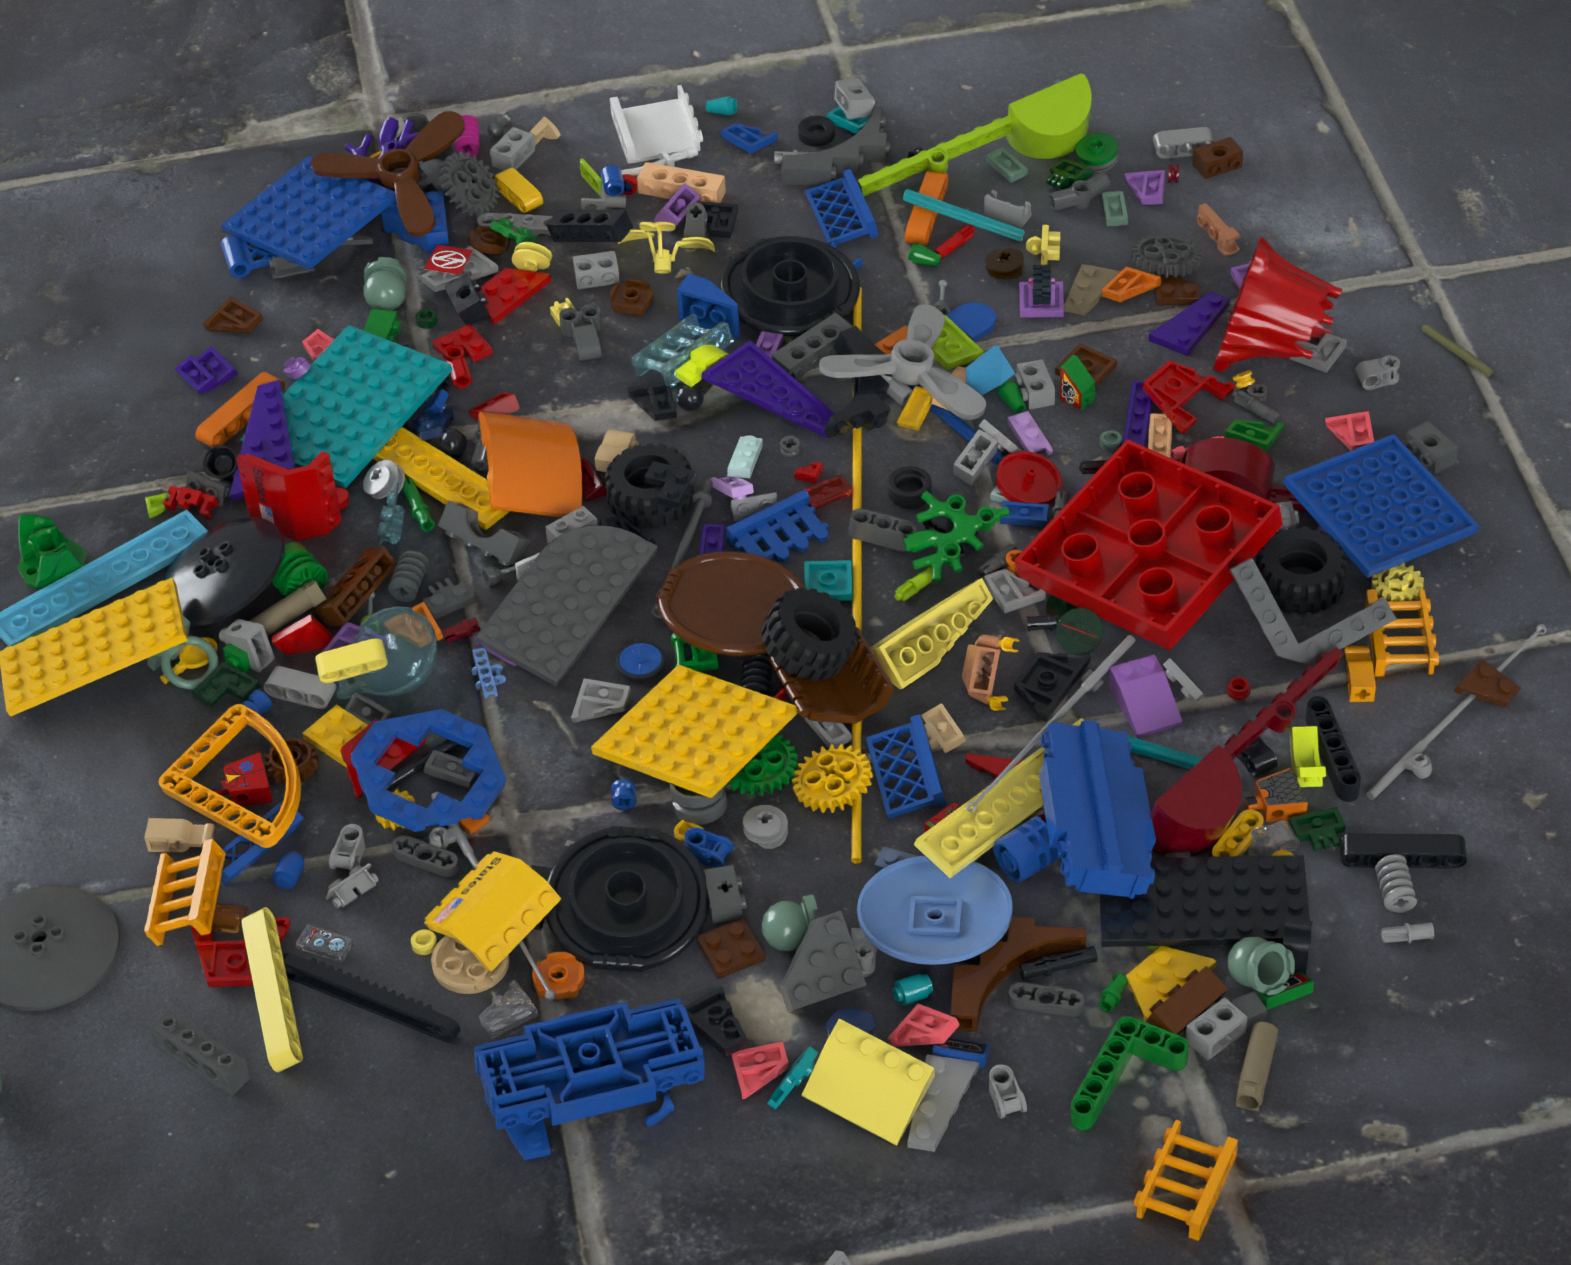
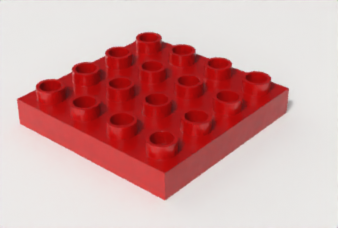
M1127 439L1020 553L1014 562L1018 578H1023L1030 585L1042 589L1165 649L1171 650L1234 580L1229 569L1249 558H1253L1283 525L1280 505Z

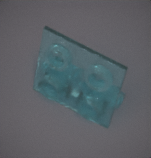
M397 483L394 491H389L386 501L388 505H384L381 510L380 519H383V522H380L377 535L380 536V546L383 540L389 541L391 544H397L401 539L405 510L401 505H396L400 483Z

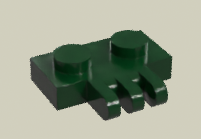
M1064 158L1050 168L1051 176L1046 179V184L1063 190L1076 181H1086L1093 173L1090 167Z
M1337 807L1289 817L1288 822L1296 842L1309 840L1314 851L1320 850L1319 842H1321L1324 849L1330 848L1329 840L1333 847L1339 846L1340 842L1337 834L1345 832L1346 828Z

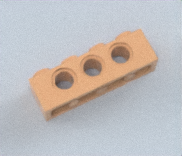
M645 162L637 177L639 194L671 199L684 183L701 196L698 201L720 203L726 192L725 176L661 164Z

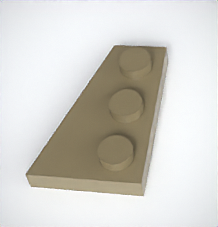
M1082 264L1065 301L1064 312L1085 316L1100 301L1102 289L1121 271Z

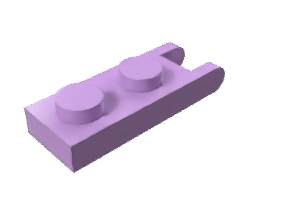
M1029 411L1008 417L1007 424L1025 451L1036 453L1045 450L1048 456L1053 454L1051 445Z
M727 474V477L710 478L713 482V488L732 497L734 500L744 499L746 495L754 493L753 484L740 477H731Z

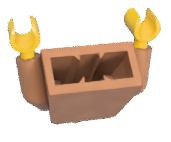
M981 635L976 640L975 645L969 644L967 647L962 679L969 696L985 704H990V708L993 711L1006 710V708L1002 707L1001 702L1008 701V698L1004 695L993 696L992 694L1000 649L1016 653L1018 650H1013L1012 644L1014 641L1020 642V640L1012 637L1002 638Z

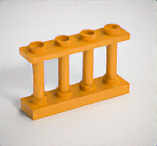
M1376 589L1367 590L1365 608L1378 599ZM1419 590L1418 601H1387L1392 611L1418 610L1419 618L1397 619L1369 634L1374 676H1384L1385 668L1390 666V664L1422 663L1427 664L1428 675H1433L1434 667L1439 665V653L1434 651V648H1436V634L1431 633V630H1433V616L1428 614L1431 609L1430 598H1426L1425 590ZM1386 628H1421L1422 636L1387 637V634H1383L1382 631ZM1387 646H1424L1425 654H1390L1385 652V649H1387Z
M213 838L204 841L202 852L199 856L174 862L167 853L160 855L145 925V934L157 946L163 945L166 931L192 925L201 935L211 933L226 855ZM199 866L196 875L176 880L177 872ZM195 886L192 895L172 900L174 891ZM191 906L188 915L168 920L170 911Z
M1175 1120L1173 1127H1168L1165 1131L1163 1143L1165 1144L1163 1148H1158L1153 1160L1155 1166L1153 1170L1148 1169L1145 1175L1143 1192L1139 1190L1134 1200V1206L1137 1207L1136 1218L1142 1219L1147 1208L1185 1221L1186 1225L1189 1226L1188 1237L1199 1241L1237 1156L1238 1140L1227 1137L1224 1146L1219 1145V1147L1181 1135V1121ZM1177 1144L1214 1157V1160L1217 1162L1214 1167L1206 1168L1172 1156V1153ZM1166 1166H1170L1204 1178L1207 1184L1205 1189H1196L1162 1177ZM1156 1187H1160L1196 1200L1195 1203L1198 1205L1195 1210L1187 1211L1154 1199L1152 1196Z

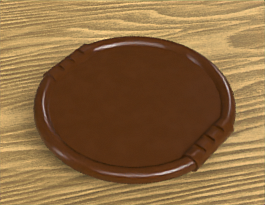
M736 551L712 552L690 558L675 568L670 569L656 599V603L666 625L673 633L687 643L716 654L751 656L767 653V646H764L762 641L761 629L777 598L786 591L796 590V588L806 589V587L792 571L766 557Z

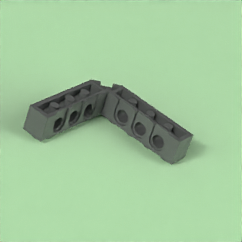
M1249 558L1229 569L1274 655L1312 665L1317 662L1325 651L1330 653L1335 647L1342 649L1397 620L1386 598L1381 597L1370 603L1367 608L1354 614L1351 613L1347 615L1346 619L1334 625H1328L1322 632L1297 642L1253 558Z

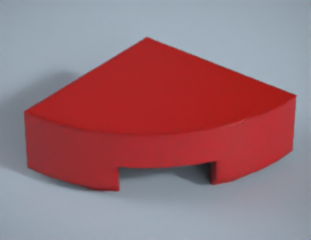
M814 462L812 465L803 468L802 466L799 467L794 473V479L816 484L824 469L823 463Z

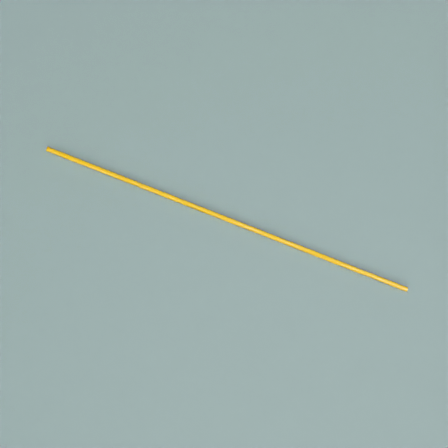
M860 287L859 297L853 308V327L857 326L862 332V288ZM862 426L858 429H853L852 511L859 508L862 509ZM852 538V616L856 622L855 627L859 628L862 633V541ZM862 720L852 724V747L854 751L860 749L861 754ZM860 793L861 800H852L851 861L854 864H859L862 861V793Z

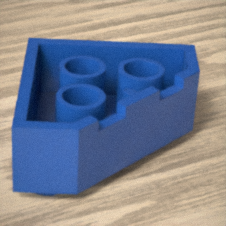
M443 191L424 193L436 218V225L433 230L424 236L414 237L406 231L398 211L397 201L381 212L385 232L389 234L395 233L400 236L401 240L411 245L417 244L427 253H433L437 244L449 246Z

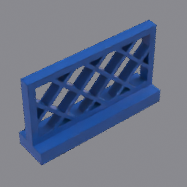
M851 169L843 171L844 177L805 190L806 197L827 244L835 242L838 245L869 234L870 238L879 236L875 220ZM843 185L840 192L833 191L834 188ZM816 194H823L820 199L812 197ZM828 196L836 197L833 202L826 201ZM841 199L849 200L846 205L839 204ZM821 206L829 207L826 212L819 211ZM834 209L842 210L839 215L832 214ZM847 212L855 213L852 218L845 217ZM827 219L835 220L832 225L825 224ZM840 222L848 223L845 228L837 227ZM853 225L862 226L860 229L850 230ZM833 232L841 233L840 236L830 238Z
M920 714L910 717L911 723L866 737L888 819L936 804L938 808L947 805L926 728ZM910 732L911 736L906 743L897 740L901 734ZM880 741L888 742L883 751L875 749L873 744ZM893 745L902 748L897 757L888 754ZM908 751L916 753L911 763L903 760ZM885 758L893 761L888 771L879 767ZM899 764L908 767L903 776L893 773ZM913 770L922 773L917 782L908 779ZM889 778L899 781L893 790L885 787ZM904 783L913 787L908 796L899 793ZM919 789L928 794L927 798L921 800L914 799ZM895 797L904 800L900 807L891 809L890 804Z

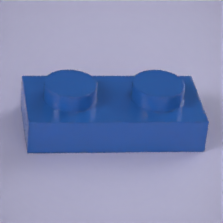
M1002 501V507L1007 506L1010 515L1000 518V524L1047 526L1049 504Z

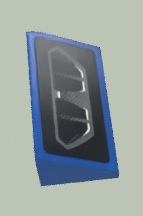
M949 1037L943 1044H934L933 1055L979 1062V1067L985 1068L990 1044Z

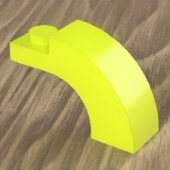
M715 345L698 347L690 352L691 359L675 370L676 378L693 387L702 380L701 377L704 371L729 354Z

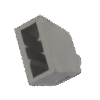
M238 619L228 628H223L219 633V639L225 642L226 645L231 643L247 652L251 669L258 673L275 659L262 624Z

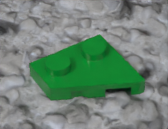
M506 218L493 220L490 227L507 238L516 239L517 244L523 242L535 243L537 236L531 234L532 230L520 226V228L513 226V221Z
M1234 420L1225 430L1224 438L1242 440L1254 444L1267 452L1283 432L1284 424L1277 423L1276 427L1263 426L1262 421Z

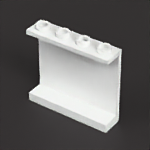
M681 85L677 86L678 99L622 109L618 97L610 98L611 115L628 164L658 159L659 152L666 151L668 155L690 147H696L697 151H700V142H703L701 129L697 130V118L694 117L692 105H689L688 93H684Z

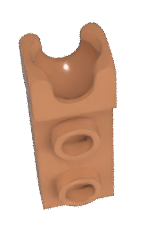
M1206 203L1199 205L1198 225L1203 227L1212 240L1216 241L1218 244L1217 249L1224 256L1238 252L1240 248L1236 244L1235 239H1239L1240 234L1234 227L1229 228Z

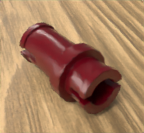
M476 617L470 620L463 619L460 624L442 629L446 643L448 644L465 636L469 638L472 637L473 633L480 632V626H478Z

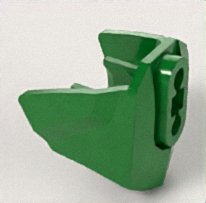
M36 514L19 515L18 539L21 560L18 565V571L27 586L36 589L44 588L85 566L87 562L86 551L77 543L68 540L50 517Z

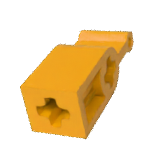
M1369 645L1344 647L1349 701L1374 702L1376 683L1373 662L1370 659Z

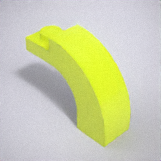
M1317 726L1290 727L1292 769L1300 787L1323 786L1326 768L1321 766L1319 759Z

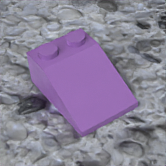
M1155 655L1109 667V689L1137 738L1182 725L1183 721L1165 672Z

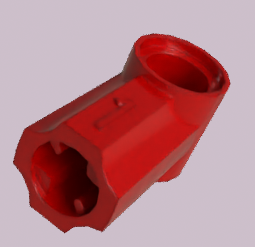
M451 344L444 350L445 362L452 366L453 371L450 373L453 385L460 389L465 388L472 382V377L465 359L464 349L461 345Z

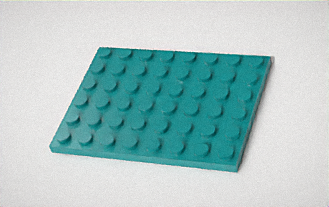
M348 325L311 364L309 370L298 378L283 394L295 468L308 466L321 451L330 455L335 485L346 489L453 371L451 364ZM244 435V436L241 438V440H240V442H241L242 445H243V441H244L245 435Z

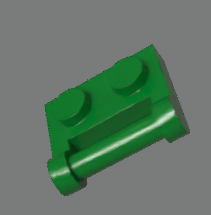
M675 633L671 635V644L675 649L677 663L675 667L681 665L698 672L718 669L716 653L702 650L691 645L693 660L686 661L684 644L687 642L679 638Z

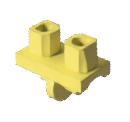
M1042 225V239L1037 236L1029 238L1026 242V250L1033 255L1041 253V265H1047L1048 260H1059L1060 232L1049 231V225Z

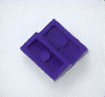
M212 346L196 359L190 355L174 368L199 394L224 384L238 374L235 368Z

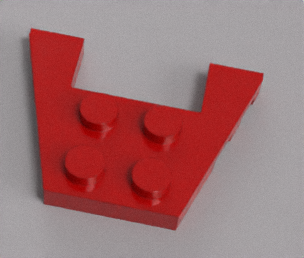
M1169 360L1144 381L1142 389L1184 435L1196 424L1197 418L1181 407L1202 389L1223 401L1233 392L1235 385L1231 382H1227V384L1216 381L1217 377L1211 375L1205 377L1196 374L1195 369Z
M289 917L275 918L280 945L291 926ZM212 922L211 933L201 935L190 925L208 987L254 986L245 940L213 941L214 922Z

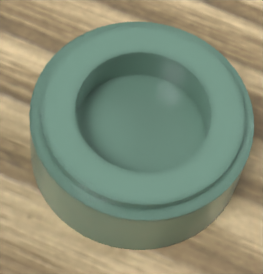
M1113 430L1103 432L1100 435V447L1108 452L1117 451L1122 445V435Z

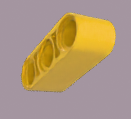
M513 167L493 176V180H497L495 186L499 188V192L523 214L543 205V197L539 190Z

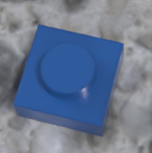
M443 389L429 398L422 413L432 415L442 412L447 406L445 402L449 394Z

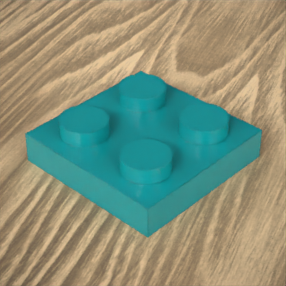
M851 560L804 561V583L806 589H817V592L820 593L824 591L829 594V597L836 598L839 601H852Z

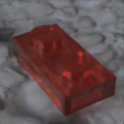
M841 474L804 489L810 496L809 507L813 506L815 509L852 495V487Z

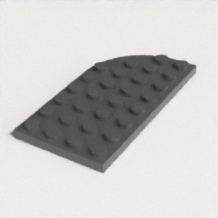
M611 526L581 527L558 536L539 553L478 633L476 642L557 687L656 554L658 546L632 532Z

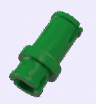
M1115 973L1112 976L1108 987L1100 995L1101 999L1098 1005L1101 1010L1113 1012L1115 1007L1120 1004L1122 1000L1121 994L1128 984L1126 976L1120 973L1117 975Z

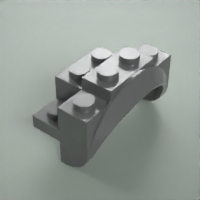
M410 113L402 116L404 123L406 120L414 122L410 134L420 132L430 122L421 113ZM401 133L396 135L394 140L398 141ZM450 145L446 150L429 161L418 162L420 165L418 185L421 189L432 183L437 191L446 190L441 188L444 182L439 180L442 176L439 170L442 169L440 165L444 160L456 152L453 145Z

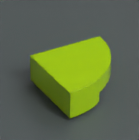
M168 493L145 497L149 518L158 516L166 509L163 501L169 500Z

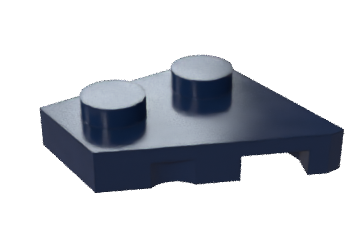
M451 409L432 415H419L416 417L417 419L411 420L414 431L423 441L441 436L449 428V420H454L455 417Z

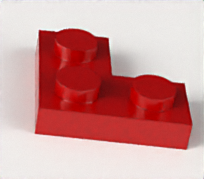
M470 324L432 341L433 348L443 359H445V348L451 344L461 345L464 353L473 362L493 354L492 347Z

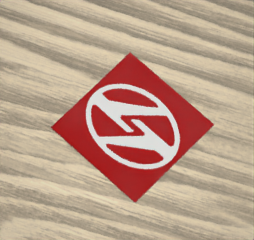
M437 244L424 269L461 275L473 250Z

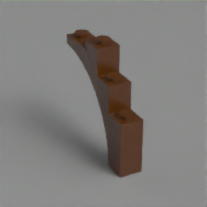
M1012 917L1008 928V941H998L987 951L981 953L980 965L954 964L951 1016L957 1018L960 1024L955 1031L977 1032L980 1014L987 999L997 985L1019 969V964L1039 960L1041 956L1045 955L1048 957L1086 948V928L1034 926L1035 918Z

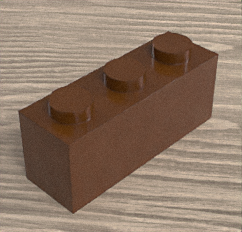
M1207 966L1200 972L1195 969L1184 979L1187 982L1182 987L1177 984L1168 992L1167 996L1169 998L1163 1002L1160 999L1149 1009L1151 1015L1146 1022L1179 1035L1192 1020L1206 1012L1212 1003L1218 1002L1228 988Z

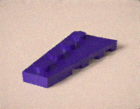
M1209 292L1149 334V341L1188 356L1230 306V299L1214 292Z

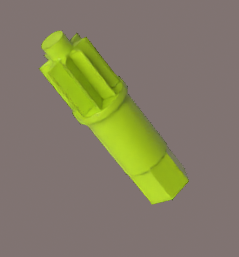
M929 567L899 586L895 591V599L897 601H906L932 582V568Z

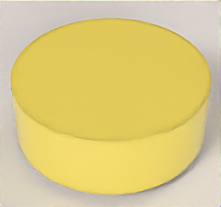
M419 930L411 937L412 950L418 955L431 954L437 945L436 935L430 930Z

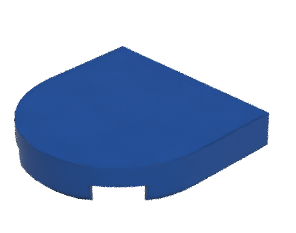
M966 303L946 314L974 342L993 331L996 323L994 310L982 303Z

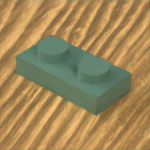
M1003 147L986 155V162L1010 183L1028 175V168Z
M1123 191L1102 192L1106 225H1128V214Z

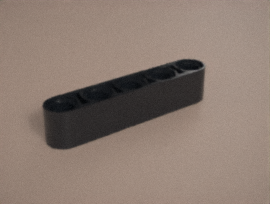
M1321 696L1312 697L1307 703L1306 724L1307 726H1317L1319 755L1337 797L1345 802L1355 801L1359 796L1361 775L1329 701Z
M1350 833L1343 835L1339 840L1341 862L1344 866L1351 868H1375L1382 858L1394 854L1404 856L1408 868L1456 869L1465 866L1467 863L1465 839L1463 836L1456 834Z

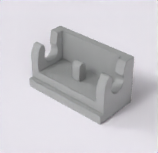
M992 190L991 195L987 194L984 197V215L1022 228L1032 216L1031 203L1026 201L1025 207H1019L1010 202L998 200L997 191Z

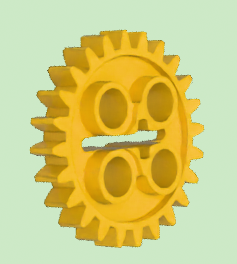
M831 744L829 750L822 746L820 753L812 751L813 757L805 756V764H797L799 770L794 771L795 778L792 779L794 792L799 802H803L805 808L811 806L812 811H815L820 807L822 813L827 808H830L831 812L834 813L835 808L838 806L841 810H844V804L847 803L853 806V799L861 800L860 793L868 792L866 786L872 784L870 778L873 777L870 762L865 754H861L860 749L854 751L852 745H850L845 750L843 744H840L838 749H835L834 745Z

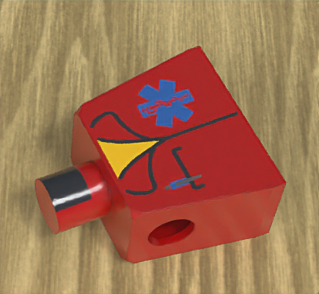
M261 753L225 765L223 770L226 780L212 783L214 792L221 796L230 794L231 801L240 806L273 802Z

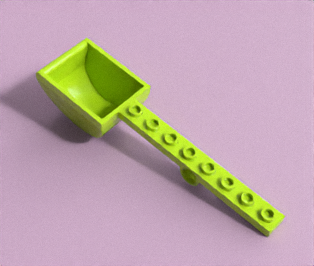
M1080 73L1012 102L1008 107V116L997 118L985 126H978L969 133L960 134L948 142H941L934 148L920 151L917 155L904 158L892 166H885L878 172L864 175L858 180V186L863 196H867L925 170L946 173L948 170V160L1006 136L1009 144L1017 152L1031 158L1054 159L1065 156L1076 150L1079 140L1088 134L1092 101L1090 84L1086 76Z

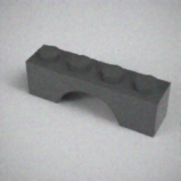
M448 500L438 524L439 527L445 529L446 535L453 538H462L463 544L475 548V546L481 549L480 553L489 557L494 555L498 558L497 562L508 567L523 560L531 542V539L514 530L502 528L492 537H486L478 524V511L460 502Z

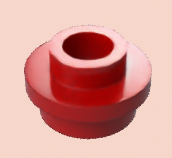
M1235 677L1227 684L1226 692L1229 697L1242 700L1250 695L1251 686L1245 678Z

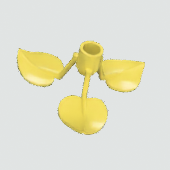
M662 221L655 223L641 222L639 224L641 230H630L621 242H618L620 244L626 241L648 238L653 255L654 272L659 274L671 273V262H675V255L679 247L705 248L715 252V246L709 239L688 237L682 238V241H677L672 255L669 254V250L662 248L661 231L675 230L676 226L673 223ZM651 231H657L659 250H657V254L652 240L655 235Z

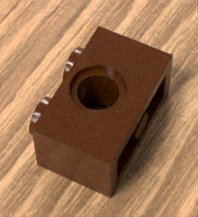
M1232 137L1194 149L1193 166L1204 179L1242 167L1243 150Z

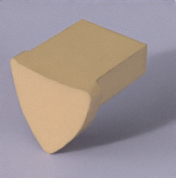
M543 117L529 132L534 134L535 146L543 137L558 139L561 135L556 126L546 117Z

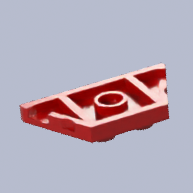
M505 268L482 285V290L479 293L482 292L488 301L486 307L489 311L491 323L493 325L498 323L550 283L551 275L548 273Z
M375 721L348 741L340 750L343 761L347 765L346 771L349 779L352 781L353 793L356 799L364 793L358 780L357 771L351 762V753ZM396 738L376 765L392 771L422 747L426 739L424 738L417 747Z

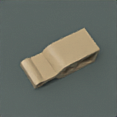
M149 818L144 838L148 852H185L189 847L203 848L204 841L213 838L215 826L211 823L193 825L185 819Z

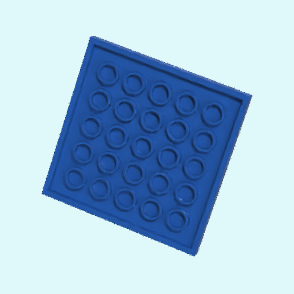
M308 156L270 187L261 192L256 198L244 205L238 212L230 216L221 224L224 232L232 236H237L241 240L310 270L395 202L396 193L364 178H334L315 175L311 169V161L314 157Z
M1394 434L1285 476L1283 480L1286 488L1320 526L1333 537V540L1335 542L1338 541L1341 549L1345 551L1346 555L1367 578L1478 532L1480 527Z

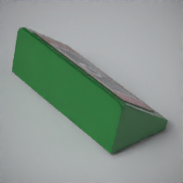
M1300 971L1289 975L1287 982L1284 984L1287 986L1286 989L1278 994L1267 995L1255 989L1254 992L1266 1009L1269 1010L1313 993L1314 982Z

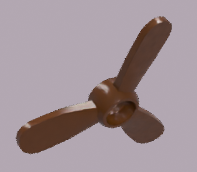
M444 111L432 119L416 135L405 150H389L380 159L343 153H321L312 159L311 169L315 175L322 177L380 179L383 187L396 193L398 211L406 231L411 236L421 237L433 230L436 225V218L426 195L418 185L420 179V165L418 162L429 161L452 145L465 131V122L460 114L453 111ZM398 168H407V169H405V170H403V171H401V172H397V173H392V172H391V171H393V170H395V169H398Z

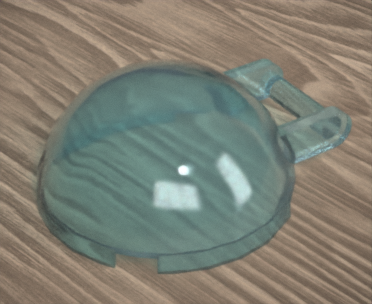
M395 606L382 609L362 622L360 625L363 628L356 636L355 643L369 639H381L384 644L388 664L382 669L354 676L356 683L348 685V678L339 680L337 697L339 699H348L357 691L360 694L369 693L377 697L397 698L406 696L420 688L431 676L438 658V644L435 631L425 616L414 612L409 607Z

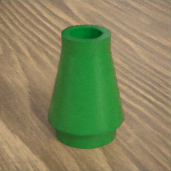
M913 243L908 255V260L912 261L913 264L938 267L941 259L940 254L935 253L920 243L918 245Z
M1007 380L998 387V396L1014 413L1018 414L1025 410L1026 405L1023 402L1017 383Z

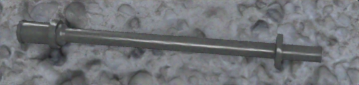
M709 479L704 481L701 491H696L692 496L695 507L671 569L684 561L702 511L712 504V497L709 493L713 482ZM661 588L657 590L656 599L659 595ZM655 602L651 612L653 616L662 618L658 604Z

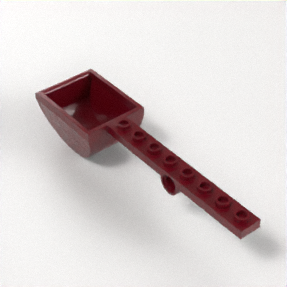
M1211 438L1192 444L1184 452L1183 464L1280 505V509L1308 512L1286 486L1273 485L1274 462L1267 452L1254 444L1231 438Z
M1335 647L1330 653L1325 651L1319 657L1315 666L1310 665L1306 668L1300 680L1295 678L1288 685L1287 691L1284 694L1280 692L1274 697L1271 706L1268 708L1264 706L1257 713L1256 719L1253 722L1248 720L1242 726L1241 732L1237 736L1235 734L1231 735L1225 742L1224 748L1220 745L1215 747L1157 799L1150 814L1156 838L1152 849L1153 852L1160 855L1190 852L1192 857L1203 854L1214 847L1227 831L1241 801V778L1233 759L1268 728L1277 733L1286 732L1290 728L1297 713L1294 704L1338 665L1343 655L1339 648Z

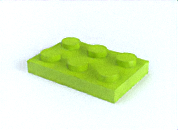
M946 315L944 316L943 328L932 348L934 359L946 370H950L973 362L982 356L984 351Z

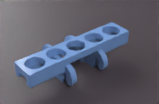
M485 647L473 649L472 652L476 666L472 668V674L476 676L478 671L480 681L475 685L476 689L480 690L482 687L485 699L489 695L498 696L496 685L506 681V677L501 675L502 665H490ZM480 652L483 653V656H482V657H477V655H476L477 653H480ZM485 661L486 664L479 665V662Z

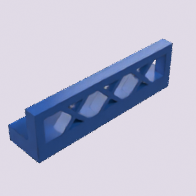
M280 802L262 818L272 823V818L280 811L282 803ZM298 811L292 824L278 843L296 830L302 823L304 818ZM254 823L253 825H251V826H250L248 829H246V830H249V829L253 828V827L256 825V823ZM241 835L236 837L222 849L225 853L231 850V854L225 855V859H231V864L222 871L221 882L226 886L277 844L270 848H263ZM239 843L249 844V850L243 855H235V846Z

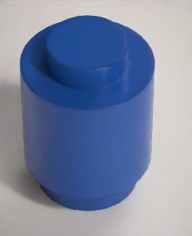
M615 165L606 166L601 171L604 190L610 196H619L625 187L621 169Z
M293 851L283 855L272 874L274 883L282 889L293 888L304 869V858L299 853Z

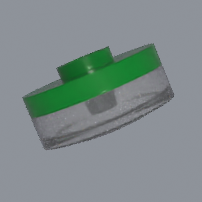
M1094 133L1083 137L1076 145L1077 163L1090 167L1092 173L1106 172L1112 169L1119 160L1116 140L1104 133Z

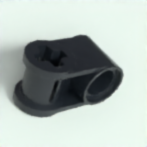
M1257 737L1237 756L1253 777L1265 773L1278 765L1274 752L1260 737Z

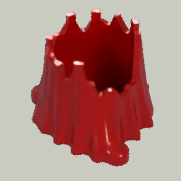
M1260 237L1241 284L1212 370L1223 373L1231 364L1252 358L1289 359L1291 357H1305L1311 359L1313 351L1305 349L1295 341L1309 342L1310 338L1319 340L1320 336L1324 337L1326 333L1331 334L1332 330L1323 328L1319 324L1324 323L1331 326L1334 317L1328 316L1324 312V310H1332L1334 305L1325 297L1338 299L1342 289L1293 265L1277 253L1265 238Z

